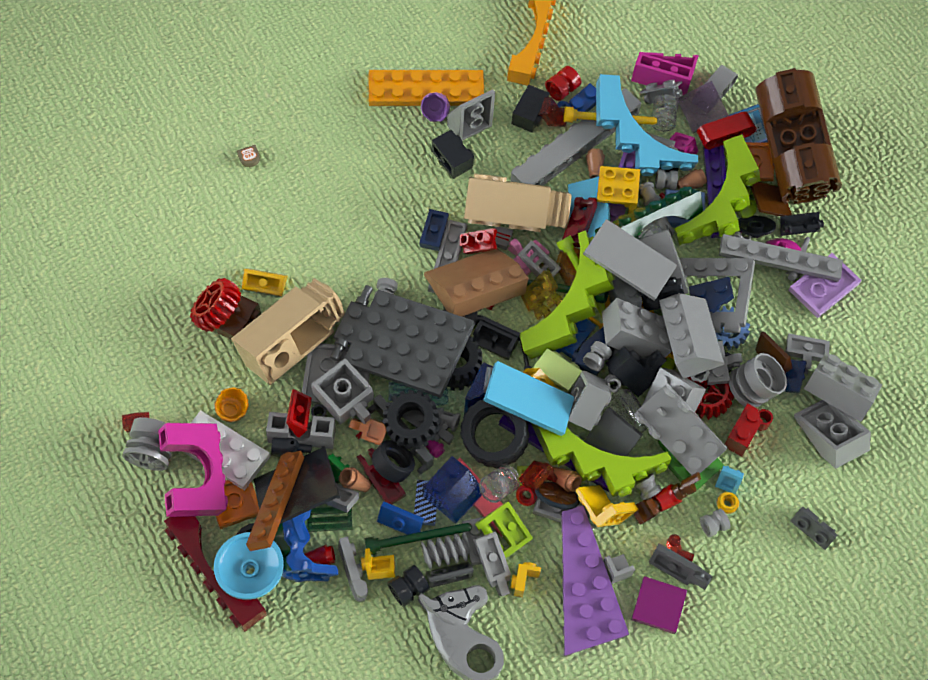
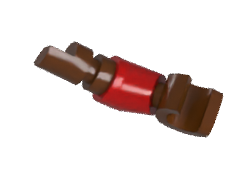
M696 472L681 481V484H670L653 497L637 503L636 506L639 510L634 513V516L640 525L660 512L681 503L686 494L691 495L696 492L694 483L701 480L700 473Z

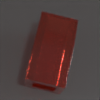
M149 412L122 415L123 429L129 433L134 419L149 418Z

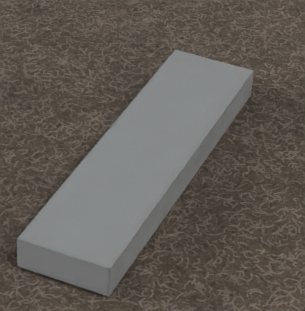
M448 220L434 269L458 261L462 248L460 246V234L466 233L468 224ZM429 284L428 292L435 293Z

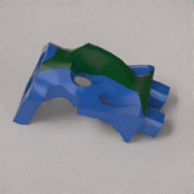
M311 510L279 524L273 541L282 552L284 560L283 578L295 582H328L329 577L338 575L336 565L314 563L303 553V548L310 540L305 520L310 517Z

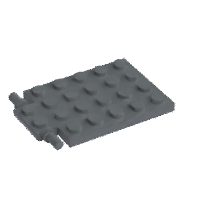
M365 285L361 296H358L355 302H350L333 337L336 341L330 358L338 361L343 349L345 350L350 345L345 358L355 369L441 398L473 330L474 320L381 290L377 291L370 307H368V298L373 288Z

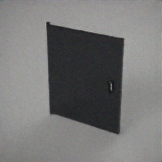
M325 446L304 456L280 524L335 498H340ZM275 469L253 479L259 510Z

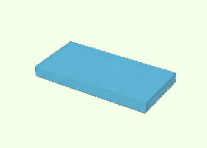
M599 177L568 184V192L572 197L569 219L576 197H583L584 199L595 197L597 199ZM597 202V208L588 231L590 237L595 236V229L601 227L606 219L610 221L609 203Z
M497 361L493 367L484 401L559 436H563L567 428L574 396Z

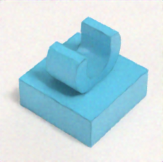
M723 465L715 487L736 495L744 473Z

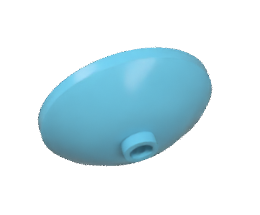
M251 532L241 533L228 539L220 547L214 560L215 578L222 590L232 597L245 600L256 599L269 593L278 584L284 569L282 552L274 541L270 548L254 551L248 549L246 543ZM250 568L255 569L252 574H248L247 570Z

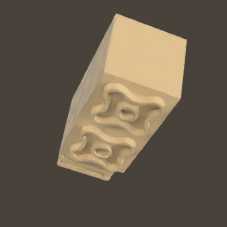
M475 173L474 177H469L464 219H468V223L500 227L502 223L509 224L508 228L534 232H541V229H546V226L565 228L568 225L572 198L569 192L551 190L549 186L506 181L507 177Z
M315 278L312 279L311 283H307L305 288L299 289L294 287L231 338L246 367L269 385L274 383L334 333L332 327L345 314L342 302L337 294L328 285L321 283Z

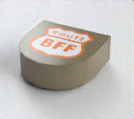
M256 145L237 150L239 160L245 167H254L259 163L260 157Z

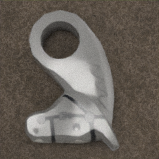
M474 585L445 592L433 599L421 593L418 596V601L428 613L430 633L439 654L448 667L463 680H496L504 665L501 647L497 641L473 630L467 625L473 613L487 604L488 595L486 589L480 585ZM476 649H483L489 652L494 660L493 668L484 673L473 671L468 666L466 660L468 654Z

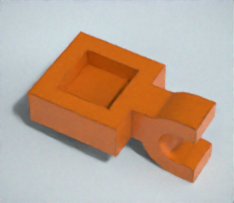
M353 418L349 424V428L363 432L361 439L377 445L384 441L387 433L384 423L372 418L365 424L361 420Z

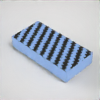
M417 480L414 514L425 518L423 525L435 526L438 481Z

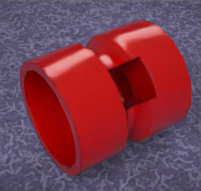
M565 66L557 74H554L545 81L547 92L556 101H561L569 95V92H573L581 85L579 74L571 66Z

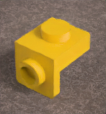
M370 548L365 549V557H361L362 571L367 572L368 580L395 577L394 555L372 557Z
M524 562L518 565L517 575H512L510 587L515 589L514 596L523 598L526 576L539 578L541 567H537L536 564L531 562Z

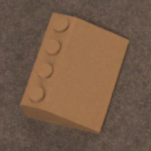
M498 248L424 272L425 278L446 311L461 317L525 294L528 277L519 263Z

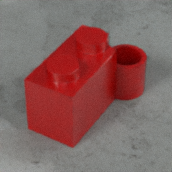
M747 403L724 443L728 450L742 457L757 430L765 431L769 428L773 421L772 413L766 409L759 410ZM761 418H764L767 421V423L762 422L763 420Z

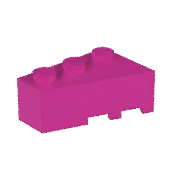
M639 52L631 81L643 85L650 83L662 85L663 82L668 80L682 81L678 89H681L682 96L686 97L699 55L681 57V54H675V57L664 56L663 53Z

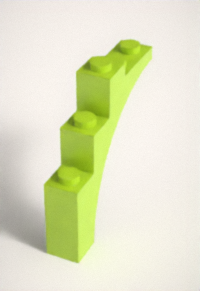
M742 134L723 141L728 169L722 189L714 201L701 214L675 228L679 246L691 243L704 236H710L715 232H718L721 238L723 234L732 235L740 231L738 218L734 211L743 210L745 207L750 206L749 194L745 186H750L760 181L759 168Z
M586 230L578 233L580 243L579 265L569 292L545 319L520 333L523 351L530 359L543 355L547 348L555 351L576 343L575 334L578 333L575 323L596 315L594 307L597 305L593 296L614 289V274L583 255L594 238L593 236L590 237Z
M531 423L550 466L556 464L561 466L568 463L571 459L577 473L581 476L582 482L585 480L594 481L602 475L612 497L618 495L624 497L630 494L636 482L647 478L651 473L660 474L666 471L672 460L668 452L644 457L611 454L585 443L568 428H566L563 436H559Z

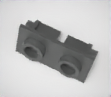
M802 506L790 522L826 550L838 536L835 533L836 530L832 529L824 521L822 523L818 522L819 517L810 511L809 508L806 509Z

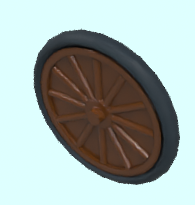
M542 482L535 487L537 497L549 506L559 509H573L580 503L576 492H567L555 482Z

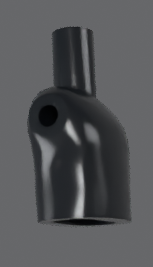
M272 438L271 456L281 457V455L287 452L301 451L302 453H311L312 445L299 444L294 438Z

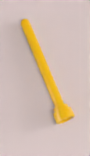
M565 106L564 122L572 123L577 119L596 121V113L581 112L574 109V107ZM632 115L638 124L655 125L657 123L656 117Z

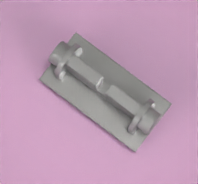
M668 80L663 82L662 85L650 83L646 85V88L640 94H646L644 95V101L649 104L662 102V94H664L665 101L679 99V97H682V90L678 89V86L682 84V81Z

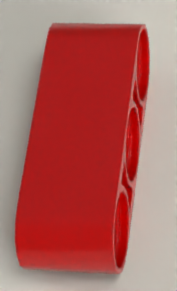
M744 111L702 125L697 129V135L704 148L709 150L724 145L723 141L741 134L743 138L749 137L756 132L757 128L749 113Z

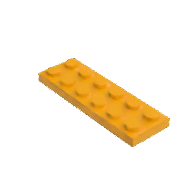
M369 70V106H421L422 99L427 94L433 92L445 95L449 100L450 106H459L484 94L483 70Z

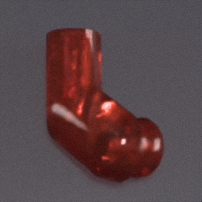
M676 534L670 535L666 541L667 548L692 562L694 554L682 550L680 545L681 538Z

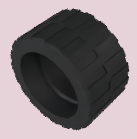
M484 400L477 401L463 416L460 427L461 438L467 451L478 463H482L487 467H506L518 461V458L525 453L529 438L526 420L491 405ZM493 414L506 415L515 426V437L512 443L507 448L498 452L483 450L475 439V431L478 424L484 418Z

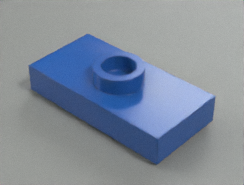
M383 502L377 522L404 534L421 532L425 518Z

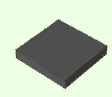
M609 407L584 442L601 451L619 456H628L643 434Z

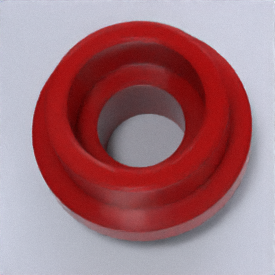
M523 484L516 491L518 502L524 506H531L537 501L538 497L535 494V487L531 484ZM525 491H528V492L531 493V497H530V498L525 497V495H524V492H525Z

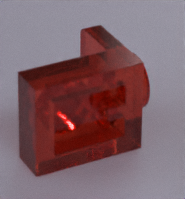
M545 97L540 115L547 125L565 127L567 122H564L565 108H559L552 97Z
M534 460L518 480L522 485L538 490L545 480L556 482L558 478L553 472L554 468L549 463Z

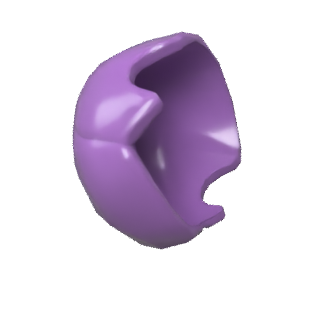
M438 92L427 94L421 102L422 114L430 122H442L450 111L448 98Z

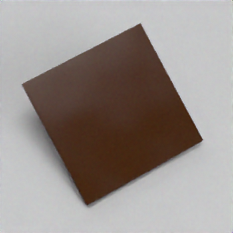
M762 182L750 185L759 212L775 216L792 215L789 204L782 202L778 186Z

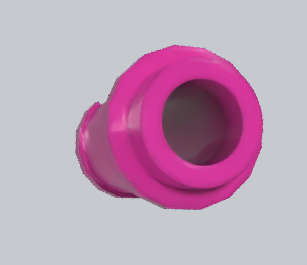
M435 440L428 441L429 445L426 448L435 458L440 457L445 452L443 443L436 442Z

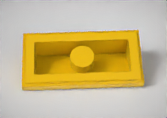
M246 268L244 269L241 289L282 296L287 275Z

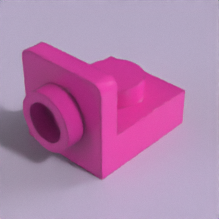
M675 132L669 139L676 141L674 147L680 152L697 155L698 147L695 137Z

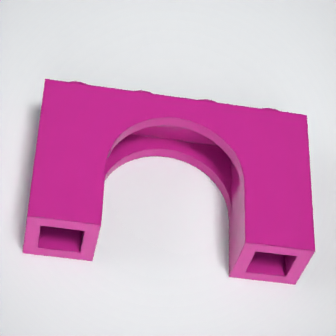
M165 423L158 430L160 451L191 453L201 461L205 470V480L201 487L172 488L164 495L166 517L220 515L226 510L228 499L224 493L223 455L219 447L221 435L217 429V424Z

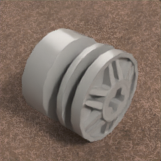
M760 353L751 358L746 363L732 370L729 375L730 390L735 399L743 406H746L748 403L757 408L784 392L787 387V378L783 368L775 358L765 353Z
M152 418L134 419L129 433L132 439L127 440L122 457L129 463L144 469L154 471L166 470L172 453L160 451L158 430L165 422Z

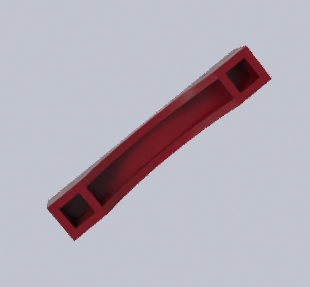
M195 516L169 517L164 520L167 527L164 530L171 541L177 540L179 552L184 558L188 556L191 559V568L197 576L200 573L206 579L203 581V584L210 593L214 591L217 594V603L223 611L225 609L229 610L232 614L229 619L236 628L241 626L245 632L267 616L265 608L257 598L249 600L238 599L227 594L219 586L214 571L205 560L201 541L202 527Z

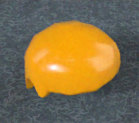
M235 387L222 390L215 401L217 416L223 421L230 423L241 420L249 406L247 395L241 389Z

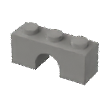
M269 412L266 429L268 443H272V438H294L299 444L312 445V447L317 448L325 446V448L333 449L336 431L335 418L313 416L312 422L308 423L307 431L298 438L286 424L288 413Z

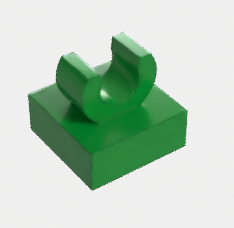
M331 454L328 458L335 482L338 484L340 483V473L343 469L349 468L350 465H344L341 462V456L336 457L334 454Z

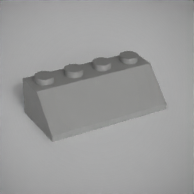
M678 293L659 300L675 364L683 379L725 365L706 299Z

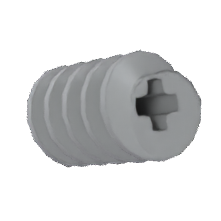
M465 532L462 534V539L458 534H454L453 541L449 536H446L444 543L441 538H437L436 545H434L432 540H428L427 547L421 541L423 557L429 569H432L434 561L438 567H441L443 559L447 565H450L451 558L458 563L459 556H462L464 561H467L468 554H470L469 542Z

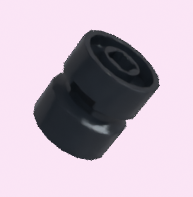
M415 565L403 571L402 577L397 575L387 582L391 593L402 607L414 601L415 595L419 596L421 593L424 594L430 590L427 580Z

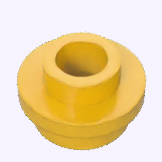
M724 492L717 498V507L724 510L726 514H731L738 509L739 500L735 494ZM724 501H729L731 506H726Z

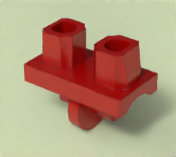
M492 228L460 234V246L463 247V253L472 254L496 250L495 238L497 229Z

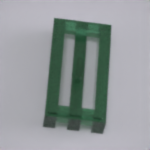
M334 507L312 509L310 517L307 519L308 531L353 530L352 508L348 511V516L312 518V515L346 512ZM347 521H348V523L312 525V523H329V522H347Z

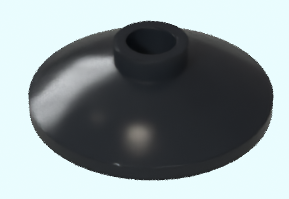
M753 215L749 218L738 219L739 232L752 238L768 235L776 229V223L764 216Z

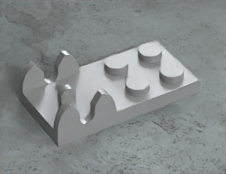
M668 383L634 413L636 420L641 424H645L649 429L650 435L655 439H659L691 475L696 472L701 473L728 449Z

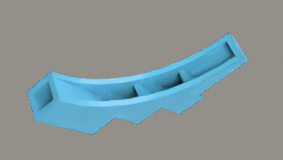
M600 74L596 81V126H602L604 129L616 127V150H622L625 153L635 151V169H640L642 176H652L659 167L663 170L680 168L682 171H689L697 165L698 155L683 153L669 148L653 139L640 127L626 106L621 91L620 75Z

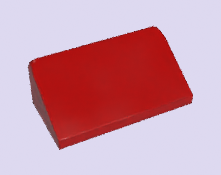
M293 389L286 424L300 438L307 431L312 397Z

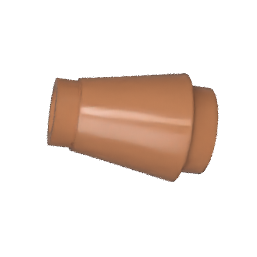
M590 149L587 152L586 161L590 179L599 177L600 166L604 165L605 155L601 149Z
M694 169L678 180V190L683 187H692V189L703 187L707 183L705 173L702 169Z
M354 467L345 468L340 473L339 481L344 488L367 492L371 488V481Z
M552 467L548 474L551 480L567 492H575L582 482L581 476L572 470Z

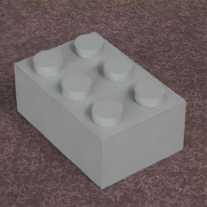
M616 298L602 312L606 345L618 350L625 346L629 351L635 350L643 358L649 357L656 350L664 357L672 352L663 316H659L619 298Z
M826 352L804 389L861 422L874 403L882 384L874 377L861 373L855 366L848 365L837 356Z

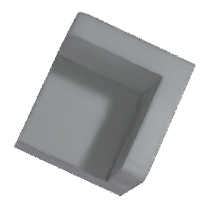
M624 554L611 558L610 555L604 558L603 562L611 584L632 577L635 571L634 566L628 565Z

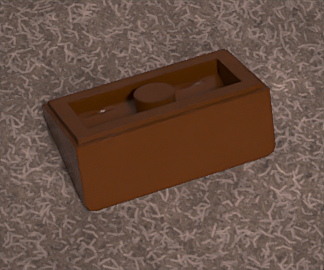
M761 332L755 348L756 353H765L775 358L786 374L793 368L790 356L766 332Z

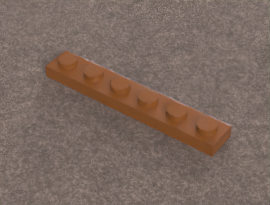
M301 451L287 452L281 455L246 543L250 551L270 548L272 546L304 460Z

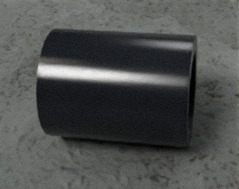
M321 404L313 406L311 409L312 419L317 414H323L321 415L322 417H327L326 408Z

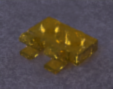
M544 270L526 288L525 294L521 295L527 310L534 311L537 320H540L543 316L546 318L551 313L549 308H552L555 304L558 306L563 300L555 292L559 287L550 270ZM545 300L549 308L543 304Z

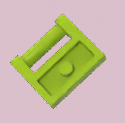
M509 501L503 503L475 523L478 530L481 529L484 535L493 532L488 524L492 521L495 523L509 544V547L506 549L501 544L505 559L533 539Z

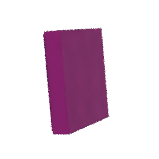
M644 576L631 620L676 634L687 590Z

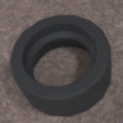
M392 440L382 442L371 457L376 471L391 482L404 481L415 468V460L411 452L405 446L400 447ZM388 456L393 458L399 464V466L392 463Z

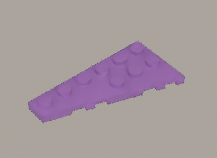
M583 505L561 513L564 656L629 635Z

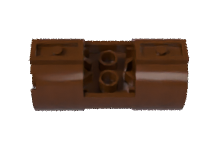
M796 68L776 72L774 76L762 81L756 87L755 92L782 202L788 203L790 200L794 201V204H800L826 198V194L830 191H839L842 183L814 74L811 71L796 70Z

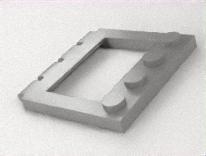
M679 258L686 278L687 276H697V278L737 276L740 278L735 312H710L715 332L721 333L722 327H724L725 333H740L741 327L746 326L755 267L754 258Z

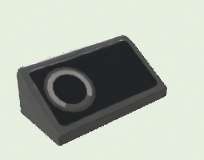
M469 562L427 571L426 577L429 587L433 588L470 579L473 577L474 570Z

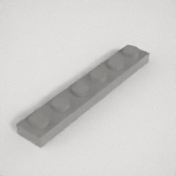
M723 234L721 237L719 256L754 258L755 264L837 282L841 279L843 260Z

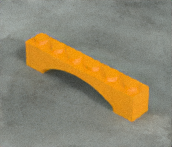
M529 0L528 8H531L534 13L536 29L527 46L519 54H512L507 81L528 86L531 79H535L537 71L535 64H539L541 53H539V49L544 47L545 38H543V34L547 35L549 23H547V20L552 18L553 9H551V6H555L556 0Z

